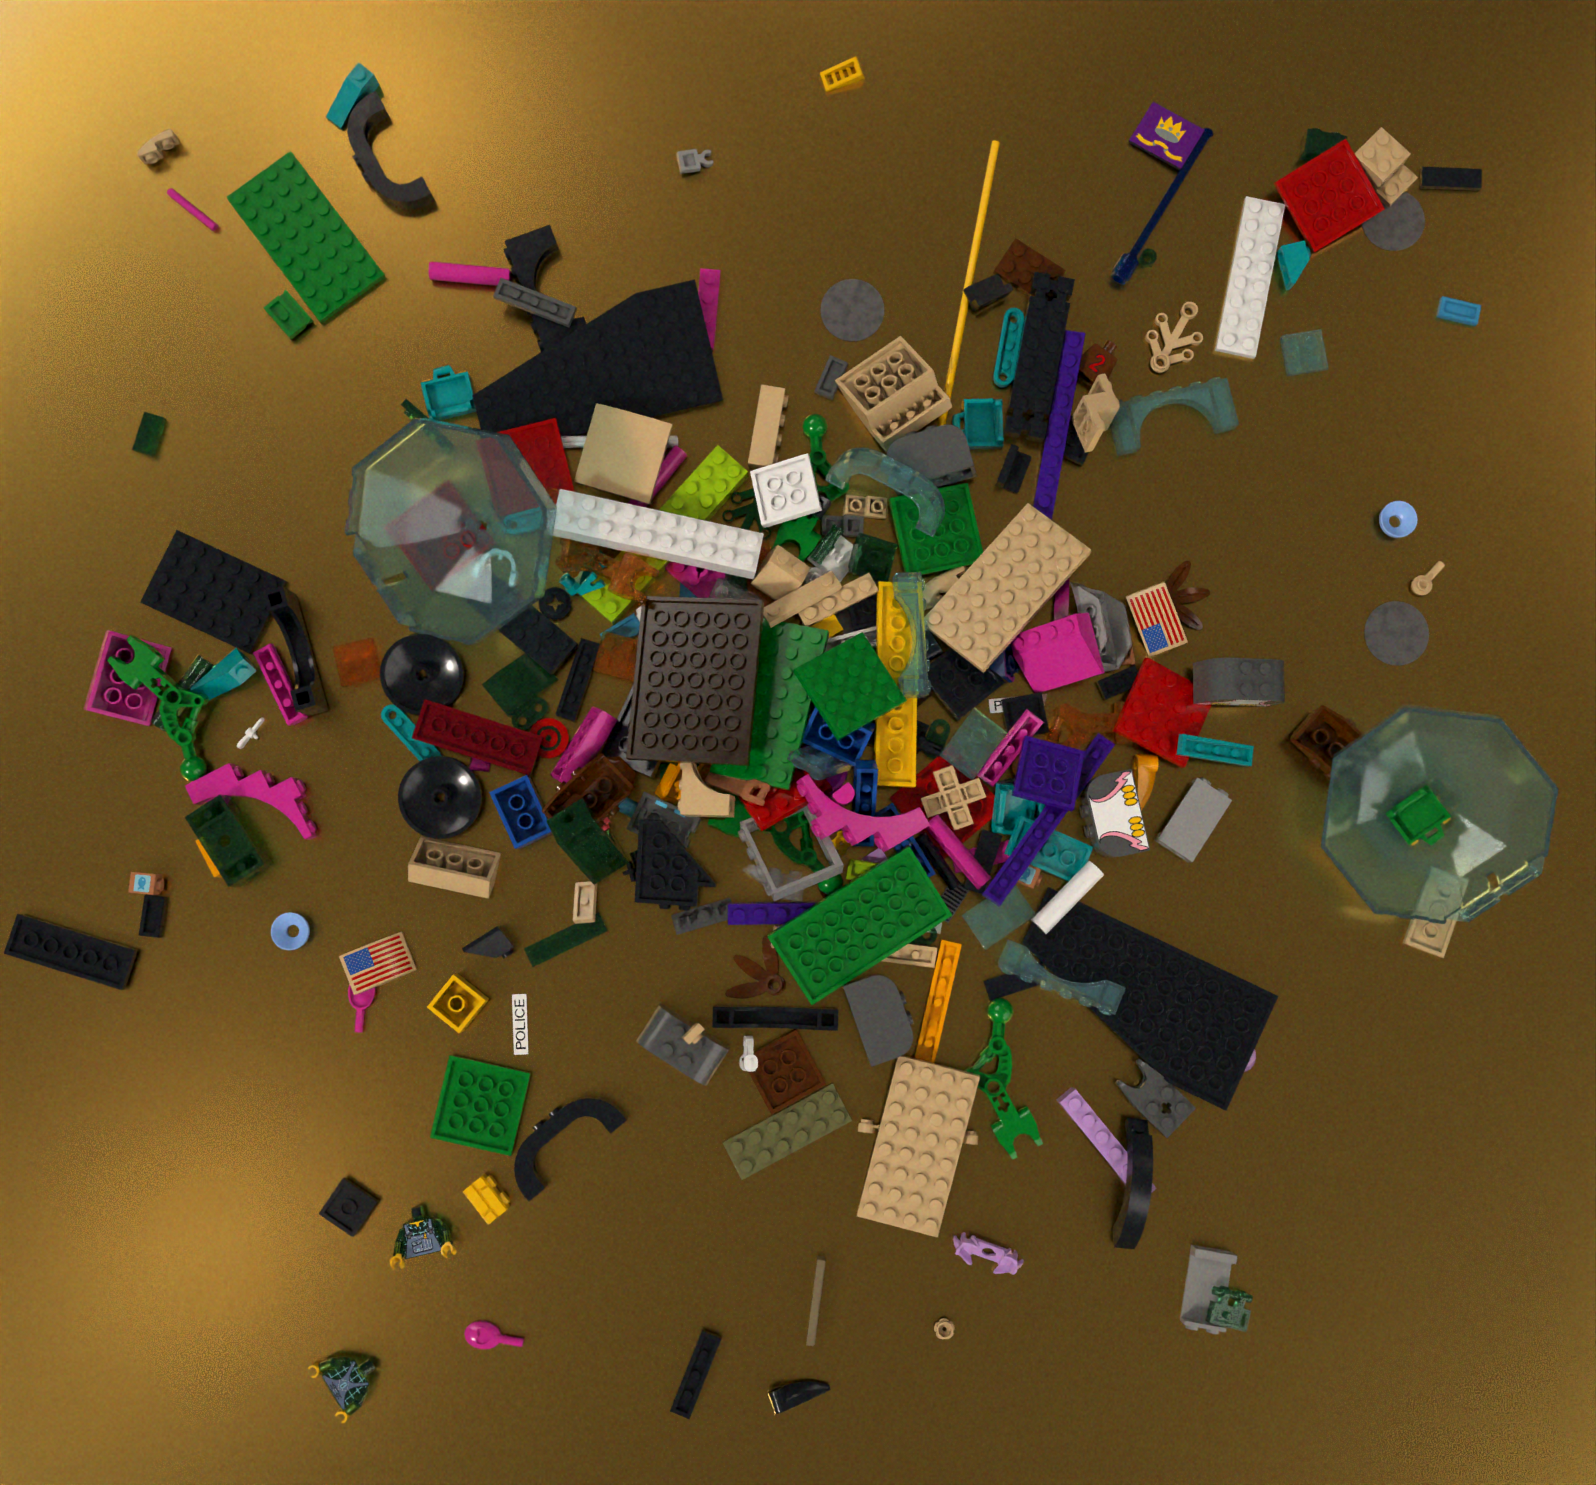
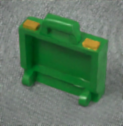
M1428 784L1385 813L1408 845L1412 846L1419 842L1420 838L1432 846L1445 837L1441 824L1447 823L1451 820L1450 817H1452ZM1434 828L1438 829L1436 833H1434L1428 838L1426 837L1425 834H1427Z

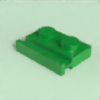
M284 290L283 294L278 295L263 307L291 340L303 331L309 323L314 322L287 290Z

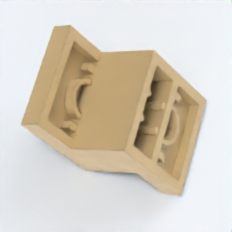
M1382 127L1354 153L1361 167L1366 171L1365 174L1380 201L1388 208L1418 178L1404 165L1411 153Z
M1106 374L1097 376L1088 395L1082 397L1071 418L1085 452L1093 451L1103 431L1108 430L1120 408L1119 400L1115 397L1112 384L1108 381Z

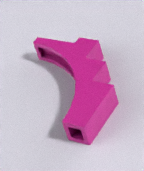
M228 763L185 785L193 804L202 805L215 799L230 796L256 798L284 813L296 825L305 840L317 837L315 833L317 828L314 822L309 820L306 815L308 812L307 807L303 801H299L306 797L304 792L306 787L301 779L298 780V778L290 777L274 786L275 780L273 776L263 770H259L242 779L244 774L241 768L235 764Z
M808 774L796 781L801 796H805L808 801L807 805L810 812L817 817L810 823L812 824V832L820 840L842 828L844 839L851 843L852 846L874 835L876 846L885 852L930 826L920 807L908 813L892 817L861 815L847 810L829 799L816 786Z

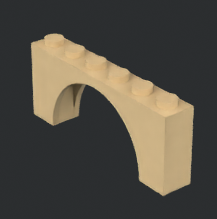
M680 763L682 778L679 780L681 799L678 800L680 815L686 817L734 818L735 796L718 793L711 789L701 778L696 763Z

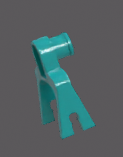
M599 550L580 570L577 577L573 579L569 573H565L560 578L559 583L565 587V591L571 596L576 593L582 596L605 587L606 584L602 580L597 581L595 584L591 582L597 578L594 571L608 566L612 561L606 558L599 562L598 560L604 557V553Z

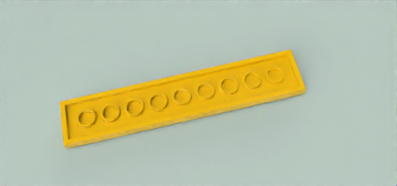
M879 581L877 583L879 591L877 592L876 654L907 701L875 720L874 760L878 767L877 786L916 787L919 584Z

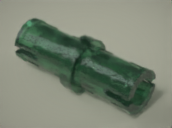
M833 524L827 535L821 538L819 541L820 545L810 558L821 565L829 551L835 548L834 544L844 532L843 529L837 528V525Z

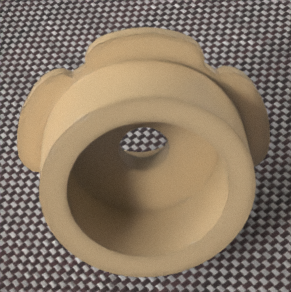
M942 1318L939 1322L935 1323L934 1331L939 1339H950L953 1336V1331L955 1330L953 1322H949L947 1318Z

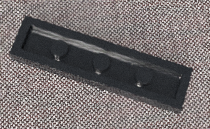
M584 638L580 639L555 714L556 716L576 722L601 644Z
M702 1329L670 1412L690 1419L722 1339L721 1336Z

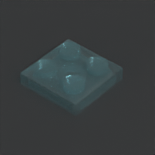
M1321 329L1282 335L1280 337L1287 376L1325 371L1329 368Z

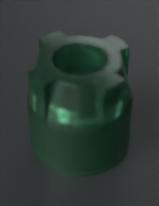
M1153 249L1142 251L1138 259L1141 265L1140 268L1144 269L1153 266L1157 259V254Z

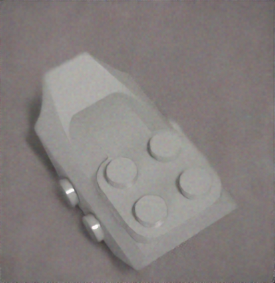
M1070 582L1078 613H1089L1104 672L1119 669L1132 646L1125 605L1103 591Z

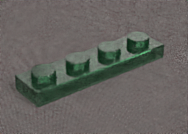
M600 912L595 915V922L574 924L524 948L532 967H535L607 932L608 929Z

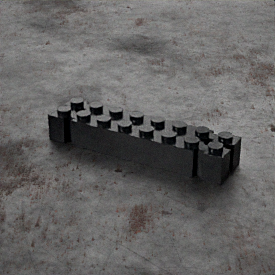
M1035 272L1029 294L1034 296H1030L1027 302L1007 412L1012 414L1011 416L1008 415L1005 419L1003 436L1019 438L1020 434L1027 435L1026 440L1042 443L1045 439L1048 424L1043 422V419H1047L1050 413L1070 303L1066 301H1069L1072 296L1075 279L1059 276L1057 281L1050 280V274ZM1047 296H1051V297H1052L1051 299H1053V300H1052V301H1048V300H1047V299H1048ZM1025 414H1029V417H1031L1029 421H1026V417H1023Z

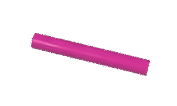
M173 188L168 189L167 195L213 231L218 228L217 223Z

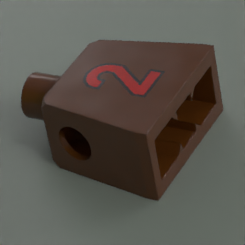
M1109 340L1106 341L1103 347L1094 343L1081 357L1078 378L1091 387L1100 374H1106L1108 379L1118 360L1112 355L1117 346Z

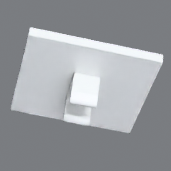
M831 528L807 560L824 574L832 570L839 582H841L863 553Z

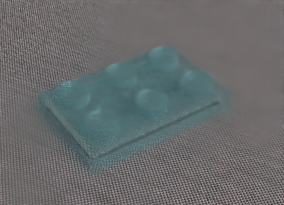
M974 708L940 753V756L973 780L1007 732Z
M812 746L790 751L787 757L796 768L805 770L815 780H823L849 771L852 767L849 763Z
M1015 885L1000 907L986 898L961 916L986 950L1036 914Z

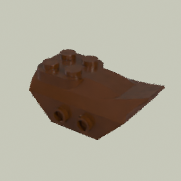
M1321 705L1297 727L1290 741L1310 759L1309 762L1317 769L1320 768L1325 773L1326 779L1332 783L1335 782L1350 797L1353 793L1362 794L1377 777L1376 768L1383 760L1376 746L1371 742V737L1365 732H1360L1356 728L1357 725L1354 721Z
M601 753L583 768L579 766L571 773L572 778L567 783L563 781L555 789L557 793L542 809V812L576 847L593 830L597 832L605 824L603 820L606 817H613L620 810L618 806L636 790L634 787L636 772L620 756L607 757Z

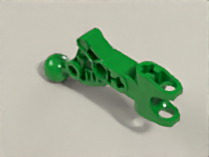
M811 414L804 419L802 428L805 435L810 438L811 452L809 456L818 494L823 495L833 503L846 495L849 490V483L845 480H840L833 472L834 468L826 459V453L822 446V437L828 429L826 419L819 414ZM816 468L819 469L824 477L828 476L833 484L827 486L818 485L815 474ZM806 515L799 517L797 520L793 519L783 522L778 529L772 549L777 545L782 546L787 542L794 543L799 549L798 559L804 562L814 551L822 537L821 534L813 530L819 519L814 516L808 519Z
M130 635L126 640L135 651L133 661L128 664L116 656H110L107 661L118 676L131 688L137 689L143 683L161 699L159 710L164 728L168 736L182 748L184 760L180 765V773L186 780L193 782L205 776L207 772L205 761L196 755L194 741L196 740L195 729L199 722L197 717L201 707L208 704L209 698L206 694L182 688L158 667L165 660L164 656L153 646L135 635ZM156 679H161L160 684L162 686H157L158 680ZM173 691L177 692L179 696L177 702L171 699ZM181 707H193L190 716L186 717L181 727L177 717L178 709Z
M722 793L735 796L734 818L727 817L724 820L709 819L707 825L722 831L726 835L740 838L738 834L740 822L751 818V816L735 794ZM803 811L781 820L787 826L783 832L777 831L775 824L772 825L771 830L767 828L762 831L773 836V842L776 847L794 864L809 867L813 873L826 868L817 859L813 838L810 837L809 822ZM799 828L802 829V838L800 839L801 851L796 849L789 839L790 834ZM841 874L819 882L817 883L818 888L824 894L830 895L843 886V877Z
M996 998L990 1002L987 1008L988 1017L993 1022L992 1037H990L987 1047L979 1054L981 1056L972 1067H967L964 1071L980 1075L977 1088L987 1094L1000 1120L990 1126L999 1143L1013 1160L1018 1157L1013 1142L1019 1134L1030 1135L1037 1146L1042 1145L1043 1142L1038 1132L1037 1123L1029 1108L1025 1106L1016 1110L1006 1091V1086L1011 1080L1012 1053L1010 1047L1006 1044L1004 1034L1005 1024L1011 1020L1014 1011L1012 1004L1007 999ZM998 1054L999 1063L995 1073L988 1074L980 1071L986 1062L990 1063ZM990 1082H998L999 1087L996 1091L988 1090L987 1087ZM999 1095L1001 1096L1004 1103H1007V1108L1004 1110L1002 1107H999L1000 1103L997 1099V1096Z

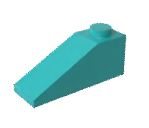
M358 62L345 78L326 118L343 130L348 124L350 114L356 104L367 95L373 93L379 86L375 75Z
M235 648L194 684L190 690L206 694L209 700L241 685L257 670L250 659L239 649Z

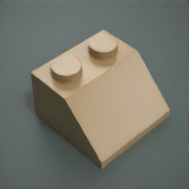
M777 545L767 553L751 584L774 601H777L797 590L804 582L811 567Z

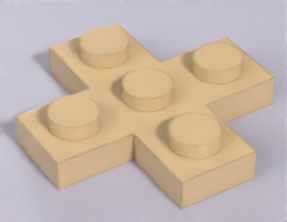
M953 765L933 772L939 792L920 799L927 818L947 811L954 831L974 824L967 804L986 798L980 779L977 778L959 784Z

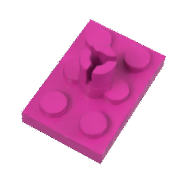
M671 561L665 567V570L678 582H681L698 598H721L737 580L731 574Z

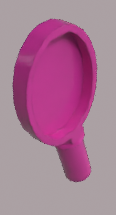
M349 984V1002L356 1009L354 1032H363L364 1012L373 1002L375 988L354 995Z
M475 1321L467 1326L464 1333L466 1341L478 1349H491L499 1343L522 1347L524 1342L523 1338L502 1335L500 1329L488 1321Z

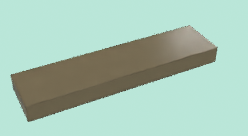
M817 1256L806 1336L807 1346L815 1345L826 1263L824 1256Z

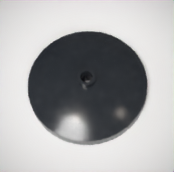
M415 633L399 639L387 650L380 667V680L386 696L396 707L407 713L420 715L425 699L445 706L453 703L462 689L464 668L459 654L446 640L433 634ZM422 669L426 670V676L420 674Z
M435 756L419 761L407 771L400 783L398 803L404 820L413 830L429 838L444 839L464 832L473 824L481 809L482 790L475 773L465 763L452 757ZM444 793L445 800H441L439 794Z

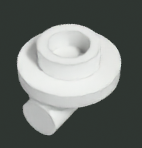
M812 567L803 583L808 584L824 574L819 568Z

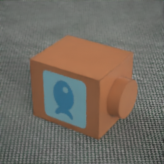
M1029 865L1017 883L1034 889V886H1038L1042 879L1041 869Z
M131 872L128 893L160 895L164 888L163 874Z

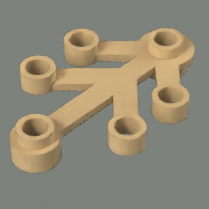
M1186 302L1180 310L1181 318L1172 334L1167 323L1168 316L1165 313H1159L1155 317V324L1160 327L1165 347L1161 352L1157 341L1158 332L1149 330L1145 335V340L1150 343L1153 352L1150 366L1155 372L1163 373L1168 370L1170 364L1180 361L1187 363L1192 360L1194 353L1190 349H1185L1182 353L1169 356L1172 349L1189 344L1197 346L1203 340V335L1200 332H1194L1190 336L1179 338L1188 320L1193 319L1198 312V307L1194 302ZM1185 310H1190L1191 315H1187L1185 313ZM1158 317H1163L1164 322H1160ZM1149 334H1153L1155 339H1150ZM1193 336H1198L1200 341H1195ZM1184 353H1188L1190 358H1185ZM1157 361H1162L1163 366L1157 365Z

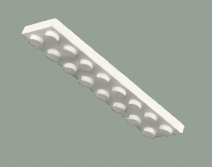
M1248 196L1244 199L1215 351L1251 359L1256 357L1285 204Z

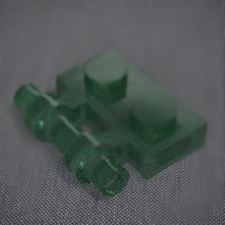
M1213 1286L1212 1294L1217 1295L1219 1298L1218 1302L1210 1300L1206 1322L1247 1332L1251 1310L1244 1307L1245 1302H1252L1253 1296L1246 1294L1243 1290L1234 1291L1226 1286ZM1229 1298L1235 1299L1234 1306L1228 1304Z

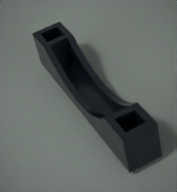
M714 1005L712 1028H789L838 1031V1008Z

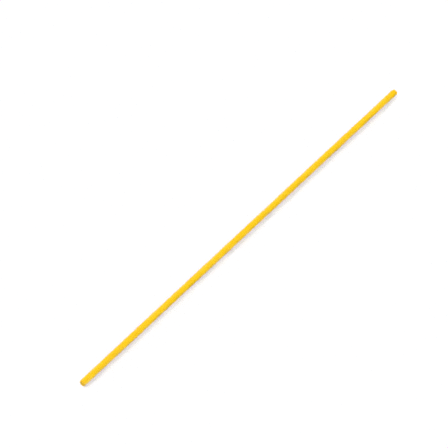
M992 141L964 289L973 285L1000 144L999 141ZM964 291L944 389L950 400L969 306ZM948 411L939 416L937 427L946 425ZM917 576L908 578L907 583H916Z

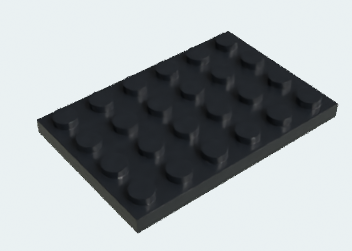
M176 530L140 603L252 655L271 617L267 610L263 592L281 586L286 587L288 582Z

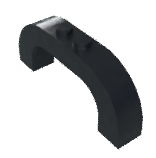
M375 91L360 100L350 114L347 134L350 145L355 152V155L352 157L358 167L362 165L364 172L361 174L366 183L369 184L371 182L377 194L388 204L402 209L424 207L434 202L435 199L423 177L421 176L407 184H397L390 181L385 176L369 146L368 137L372 127L390 117Z
M581 1097L571 1101L562 1109L559 1107L555 1108L548 1114L551 1117L545 1123L541 1120L532 1127L534 1132L520 1146L514 1164L517 1185L528 1202L548 1186L536 1168V1156L540 1148L575 1119L584 1116L596 1118L611 1134L628 1119V1116L618 1105L602 1097Z

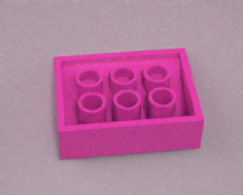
M1089 613L1073 614L1020 632L1010 643L1013 656L1034 693H1042L1105 673Z
M108 630L104 636L84 710L150 726L158 697L143 683L137 689L131 688L109 664L107 660L110 656H116L129 664L135 657V651L126 640L129 636ZM142 640L153 646L164 656L165 660L158 667L165 672L172 648ZM156 679L158 680L157 686H161V679Z

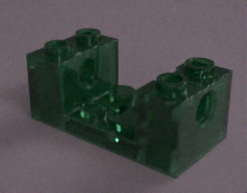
M220 794L187 815L185 819L228 887H240L274 864L264 848L256 847L237 818L241 812L231 796ZM224 835H228L231 839L230 844L226 847L221 844V838Z
M582 798L546 821L557 844L594 885L629 863L617 839L609 830L605 832L600 827L591 808Z

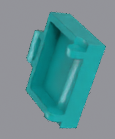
M446 365L434 368L433 380L422 381L421 387L431 422L476 412L472 396L474 395V390L468 371H460L458 374H455L451 366ZM450 373V376L438 378L440 375Z
M964 399L961 403L963 412L952 416V425L960 429V418H963L964 430L962 431L966 436L969 449H1003L1002 399Z
M996 783L991 831L993 833L1011 835L1019 815L1035 821L1046 805L1012 796L1013 783ZM1035 805H1037L1036 817H1034Z

